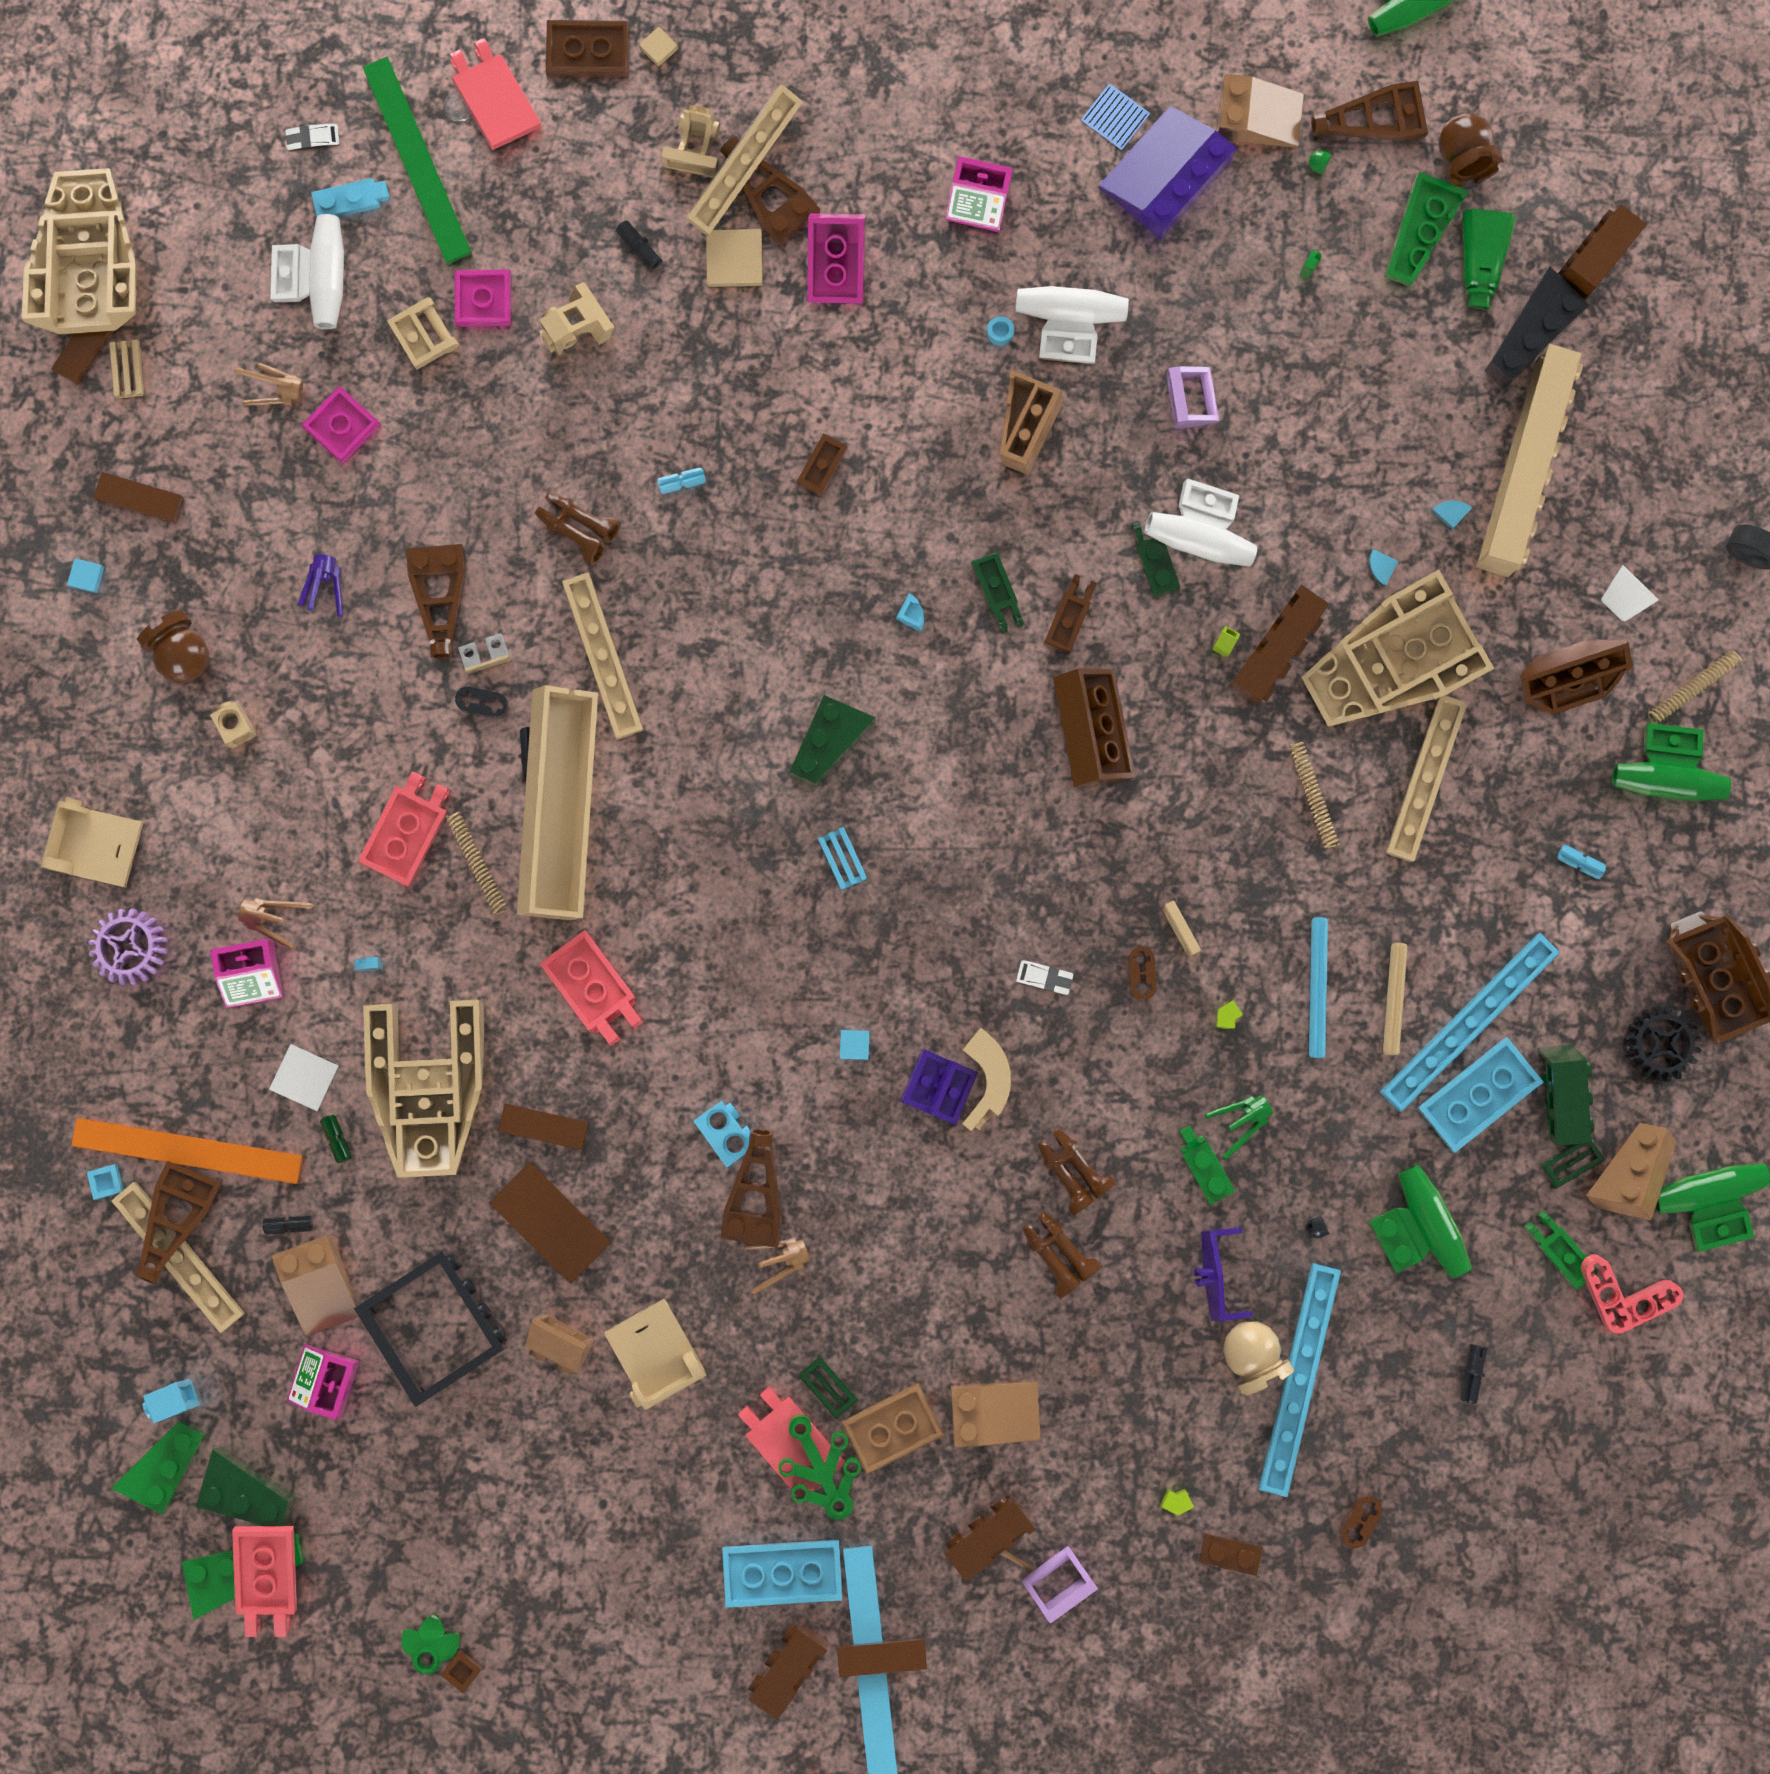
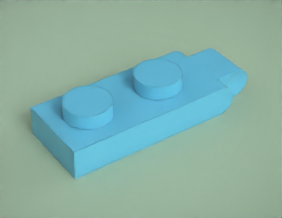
M365 179L311 192L317 216L330 214L343 217L377 209L380 207V202L390 199L386 182L380 181L375 183L374 179Z

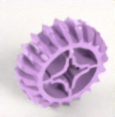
M131 908L127 914L124 909H119L117 917L113 913H108V923L104 920L98 921L102 927L101 931L97 929L92 930V933L97 935V939L88 941L89 945L96 946V950H91L88 953L91 957H98L92 963L93 967H101L99 975L103 977L108 975V981L113 983L118 979L119 984L124 986L127 984L128 979L132 985H137L138 976L142 981L149 980L147 971L156 974L158 971L154 964H164V961L158 958L159 953L167 954V949L160 948V944H165L167 938L158 937L164 929L160 926L154 927L157 920L153 917L147 920L148 913L143 911L138 914L136 909ZM133 924L131 930L127 929L124 935L120 937L112 935L120 927ZM142 930L148 938V951L141 945ZM118 941L130 943V945H133L132 948L138 950V953L126 951V949H123V945L118 944ZM108 943L115 949L114 964L108 955ZM140 957L144 959L138 966L123 970L125 964L128 965L133 958Z

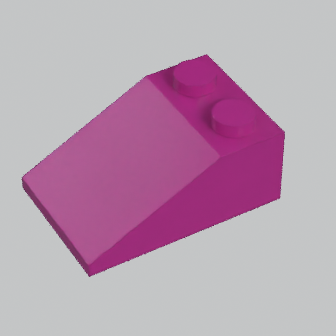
M811 213L809 215L808 302L863 304L866 215Z

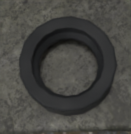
M1737 525L1726 544L1728 553L1746 565L1759 569H1770V532L1753 525Z

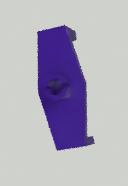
M1242 1227L1201 1231L1203 1268H1196L1194 1276H1202V1278L1194 1279L1197 1287L1205 1286L1211 1321H1227L1253 1317L1252 1311L1225 1313L1223 1272L1216 1236L1243 1233Z

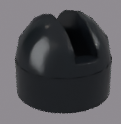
M1320 1213L1307 1221L1306 1230L1310 1237L1319 1239L1330 1234Z

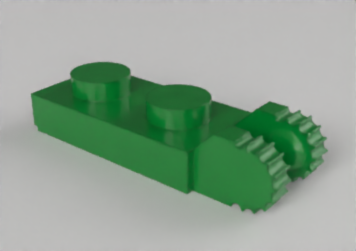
M1541 1211L1538 1217L1552 1232L1549 1236L1544 1238L1538 1228L1530 1222L1524 1227L1575 1290H1578L1586 1283L1581 1271V1265L1587 1256L1562 1227H1558L1546 1212ZM1594 1266V1270L1592 1272L1596 1275L1598 1273V1269Z

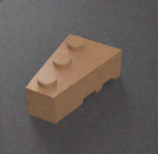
M1010 370V385L1006 402L1007 408L1003 425L1000 456L1003 465L1029 475L1064 403V399L1060 389L1013 370Z
M1643 1123L1638 1124L1586 1195L1597 1209L1647 1220L1652 1219L1677 1143L1669 1130Z

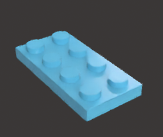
M1505 1037L1419 1105L1417 1109L1451 1152L1455 1153L1541 1085L1543 1081L1509 1038Z
M839 1540L725 1546L722 1548L725 1608L842 1601Z

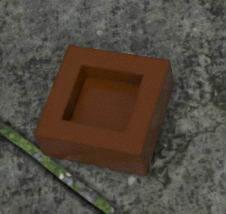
M460 1650L441 1673V1676L461 1693H464L483 1668Z

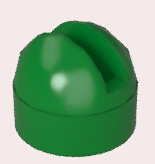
M1322 150L1313 152L1309 158L1310 168L1314 172L1323 175L1332 154Z

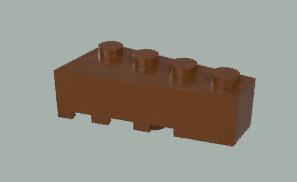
M1300 585L1230 687L1256 705L1262 699L1267 702L1276 690V687L1272 685L1278 676L1282 679L1292 667L1288 663L1294 654L1299 657L1308 644L1304 640L1308 633L1311 631L1315 634L1324 620L1320 616L1329 603L1303 585Z

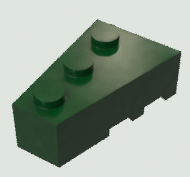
M823 695L789 771L790 777L817 788L863 735L874 726L876 717Z
M1571 1044L1537 1048L1538 1057L1542 1056L1544 1058L1546 1074H1542L1541 1079L1543 1083H1547L1548 1101L1544 1103L1549 1138L1556 1146L1591 1143V1133L1594 1132L1595 1127L1589 1105H1593L1592 1090L1588 1087V1078L1592 1076L1590 1061Z
M220 1446L212 1450L196 1507L261 1526H288L295 1497L268 1478L262 1477L252 1470L249 1465L239 1461Z

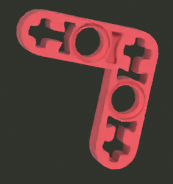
M1593 1254L1586 1257L1582 1262L1581 1271L1605 1327L1614 1333H1624L1676 1308L1683 1300L1682 1289L1671 1280L1659 1281L1624 1298L1608 1261L1599 1255ZM1596 1263L1601 1266L1598 1268V1272L1603 1280H1599L1598 1276L1592 1272ZM1606 1287H1612V1297L1607 1301H1601V1291ZM1670 1289L1672 1292L1670 1293V1298L1667 1300L1666 1298H1664V1296L1667 1295L1666 1290ZM1653 1295L1658 1298L1656 1301L1652 1298ZM1648 1300L1649 1307L1647 1311L1637 1313L1636 1305L1638 1302ZM1610 1308H1614V1311L1620 1315L1618 1324L1613 1323L1615 1317Z

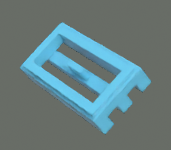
M844 827L818 838L841 891L867 879ZM839 836L842 837L859 876L854 878L837 841ZM830 840L848 876L849 881L845 883L826 844Z

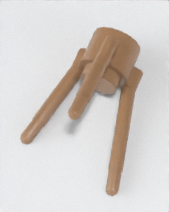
M262 363L257 365L259 369L280 378L240 368L234 369V372L237 374L276 384V393L282 397L244 400V406L272 404L292 406L293 400L300 401L303 379H299L298 376L284 373Z
M255 898L254 902L244 900L239 909L238 920L247 923L248 929L258 931L281 945L293 949L294 945L259 925L264 924L265 920L277 923L284 922V919L281 917L267 914L268 910L264 907L312 909L314 905L302 902L266 901Z
M794 1237L779 1241L778 1247H787L782 1249L783 1255L759 1262L758 1267L763 1268L785 1261L787 1266H791L752 1289L751 1294L754 1295L790 1273L804 1268L803 1263L810 1260L803 1240L796 1241ZM757 1244L744 1245V1248L747 1250L774 1248Z

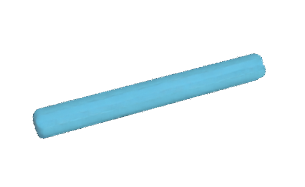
M1323 917L1313 918L1311 924L1309 1056L1311 1058H1324L1326 1047L1328 920Z

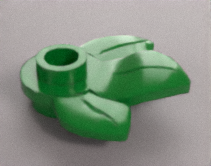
M432 1614L423 1621L418 1632L404 1629L401 1638L404 1652L412 1657L415 1670L423 1675L435 1673L443 1661L453 1658L458 1651L461 1641L459 1633L445 1634L444 1626L435 1614ZM423 1655H431L433 1662L425 1664L423 1662Z

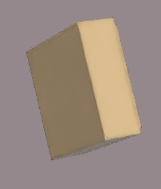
M658 26L639 44V48L659 67L678 50V45Z

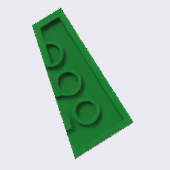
M1421 172L1415 175L1384 277L1407 286L1413 284L1431 255L1430 253L1434 246L1439 242L1447 225L1458 211V207L1469 193L1468 190Z
M298 1533L294 1534L295 1567L304 1562ZM233 1549L182 1562L193 1620L235 1599Z

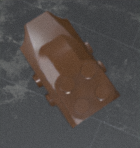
M1702 911L1671 923V935L1666 941L1680 969L1678 972L1679 979L1684 987H1688L1692 995L1690 999L1692 1007L1700 1015L1714 1045L1769 1023L1770 971L1763 967L1759 959L1760 950L1757 944L1750 940L1747 933L1729 915L1713 917Z

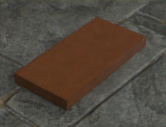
M531 1162L489 1202L570 1284L612 1243Z

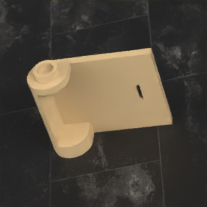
M65 797L64 802L58 801L40 867L126 888L143 822L81 807L82 801Z
M665 1298L604 1332L632 1383L633 1391L630 1392V1396L637 1408L642 1406L647 1410L707 1376L698 1356Z

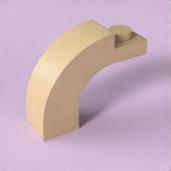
M982 1028L978 1030L962 1050L964 1054L979 1065L986 1081L983 1098L962 1123L970 1132L974 1127L978 1130L982 1128L990 1118L986 1114L988 1110L997 1117L1006 1105L1011 1088V1072L1007 1057L996 1040Z

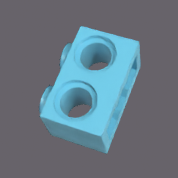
M720 1101L696 1118L694 1123L726 1168H729L745 1156L749 1146L750 1129L748 1126L742 1129L736 1119L740 1115L731 1103L725 1105L723 1101ZM716 1113H723L727 1118V1123L722 1129H715L711 1125V1118ZM733 1136H739L744 1143L742 1150L738 1153H733L728 1149V1141Z
M191 1378L175 1382L143 1396L145 1400L143 1410L147 1418L152 1419L153 1424L201 1405Z

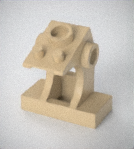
M690 105L689 110L684 109V114L680 116L678 130L683 131L678 149L663 147L661 155L663 167L714 178L719 171L718 158L708 155L712 138L717 139L720 122L716 121V115L710 114V108ZM691 135L704 138L701 151L688 149Z
M585 282L574 287L569 299L571 303L558 309L552 307L542 314L543 318L539 320L542 326V330L539 331L543 342L545 341L551 353L556 351L558 355H561L563 349L574 345L577 341L576 336L585 332L591 333L598 345L608 341L614 329L613 324ZM577 314L583 321L571 325L566 317Z

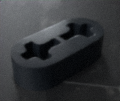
M465 686L460 688L455 695L456 705L462 712L490 719H501L509 711L508 700L498 692ZM472 693V697L475 700H479L480 703H470L469 707H465V703L461 699ZM496 699H499L503 708L497 709L496 713H493L491 707L485 706V702L495 703Z

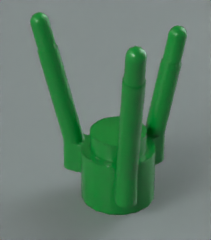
M1262 1095L1255 1099L1249 1096L1243 1101L1205 1114V1118H1211L1246 1106L1243 1109L1245 1116L1229 1125L1228 1129L1232 1131L1247 1121L1251 1124L1255 1123L1222 1156L1223 1160H1227L1260 1127L1267 1124V1118L1273 1115L1270 1104Z

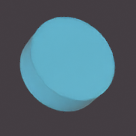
M998 316L988 323L987 338L994 345L1004 346L1013 339L1015 329L1010 319Z

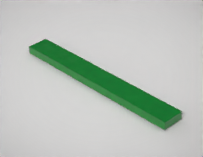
M388 56L362 66L446 264L449 265L471 256L472 252Z

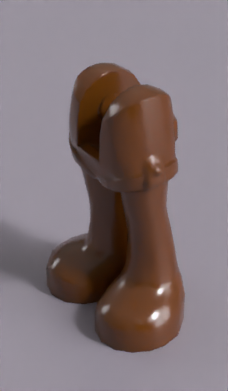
M548 492L545 496L546 501L561 511L560 514L556 517L541 507H538L534 514L546 525L547 530L551 532L556 531L578 544L582 548L583 559L591 566H594L604 553L605 544L603 541L610 543L616 537L621 522L612 517H596L579 508L573 503L572 499ZM570 518L592 530L603 541L587 534L567 521Z
M1058 1128L1052 1133L1064 1150L1055 1155L1053 1149L1044 1140H1041L1037 1146L1044 1158V1165L1052 1169L1067 1189L1071 1197L1069 1210L1075 1216L1093 1203L1094 1200L1066 1166L1065 1163L1068 1160L1081 1175L1096 1199L1117 1185V1183L1111 1176L1102 1177L1096 1173L1078 1149L1079 1144L1077 1141L1072 1140L1065 1132Z
M1043 1211L1037 1217L1042 1222L1043 1227L1048 1230L1049 1234L1041 1239L1038 1232L1029 1223L1025 1224L1022 1229L1030 1243L1029 1248L1040 1255L1056 1277L1057 1286L1055 1292L1061 1300L1081 1283L1050 1247L1052 1244L1055 1243L1065 1255L1082 1282L1100 1270L1103 1265L1097 1259H1087L1064 1233L1062 1224L1057 1223Z

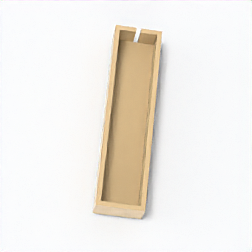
M1548 344L1535 362L1476 566L1478 569L1509 577L1515 570L1519 571L1521 564L1525 565L1530 553V548L1526 547L1529 537L1533 538L1538 525L1534 518L1536 512L1541 511L1545 501V495H1542L1544 484H1549L1553 469L1549 468L1551 459L1556 458L1560 449V442H1557L1559 432L1563 433L1567 424L1568 416L1564 415L1567 406H1571L1576 390L1572 389L1573 382L1579 379L1582 372L1583 364L1579 363L1582 354L1580 352Z
M548 685L533 689L517 915L561 920L583 918L598 704L597 692L576 689L569 691V688Z

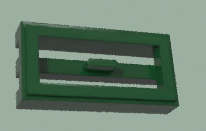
M1591 1137V1143L1573 1144L1539 1165L1546 1172L1545 1175L1552 1182L1553 1188L1557 1189L1602 1163L1605 1159ZM1589 1145V1149L1553 1170L1550 1166L1581 1147ZM1594 1153L1596 1158L1559 1180L1555 1176Z
M821 1356L798 1375L835 1419L839 1418L858 1400ZM818 1365L823 1368L850 1400L846 1403L817 1371L816 1367ZM810 1372L841 1408L836 1410L807 1377Z

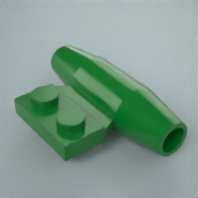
M1389 0L1368 16V24L1372 33L1379 37L1409 27L1447 7L1455 0Z
M1647 723L1644 728L1643 753L1648 762L1615 764L1612 773V785L1653 797L1686 801L1727 800L1731 791V778L1696 768L1703 757V729Z
M1765 1163L1733 1165L1684 1177L1662 1187L1655 1209L1658 1214L1692 1211L1689 1226L1695 1250L1698 1252L1755 1238L1748 1210L1739 1199L1770 1186L1769 1169Z
M1419 1164L1399 1173L1398 1177L1408 1208H1394L1370 1220L1395 1272L1398 1273L1421 1262L1430 1250L1451 1278H1456L1470 1271L1472 1266L1462 1235L1439 1191Z

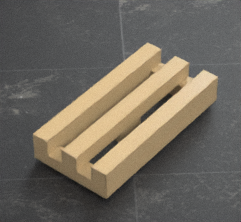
M137 339L132 340V342H109L114 397L121 399L144 396L140 342ZM128 349L133 350L136 390L133 391L131 388ZM119 350H121L122 352L123 376L125 391L123 392L121 386Z
M1173 900L1162 907V911L1187 956L1191 957L1200 952L1201 948L1175 901Z

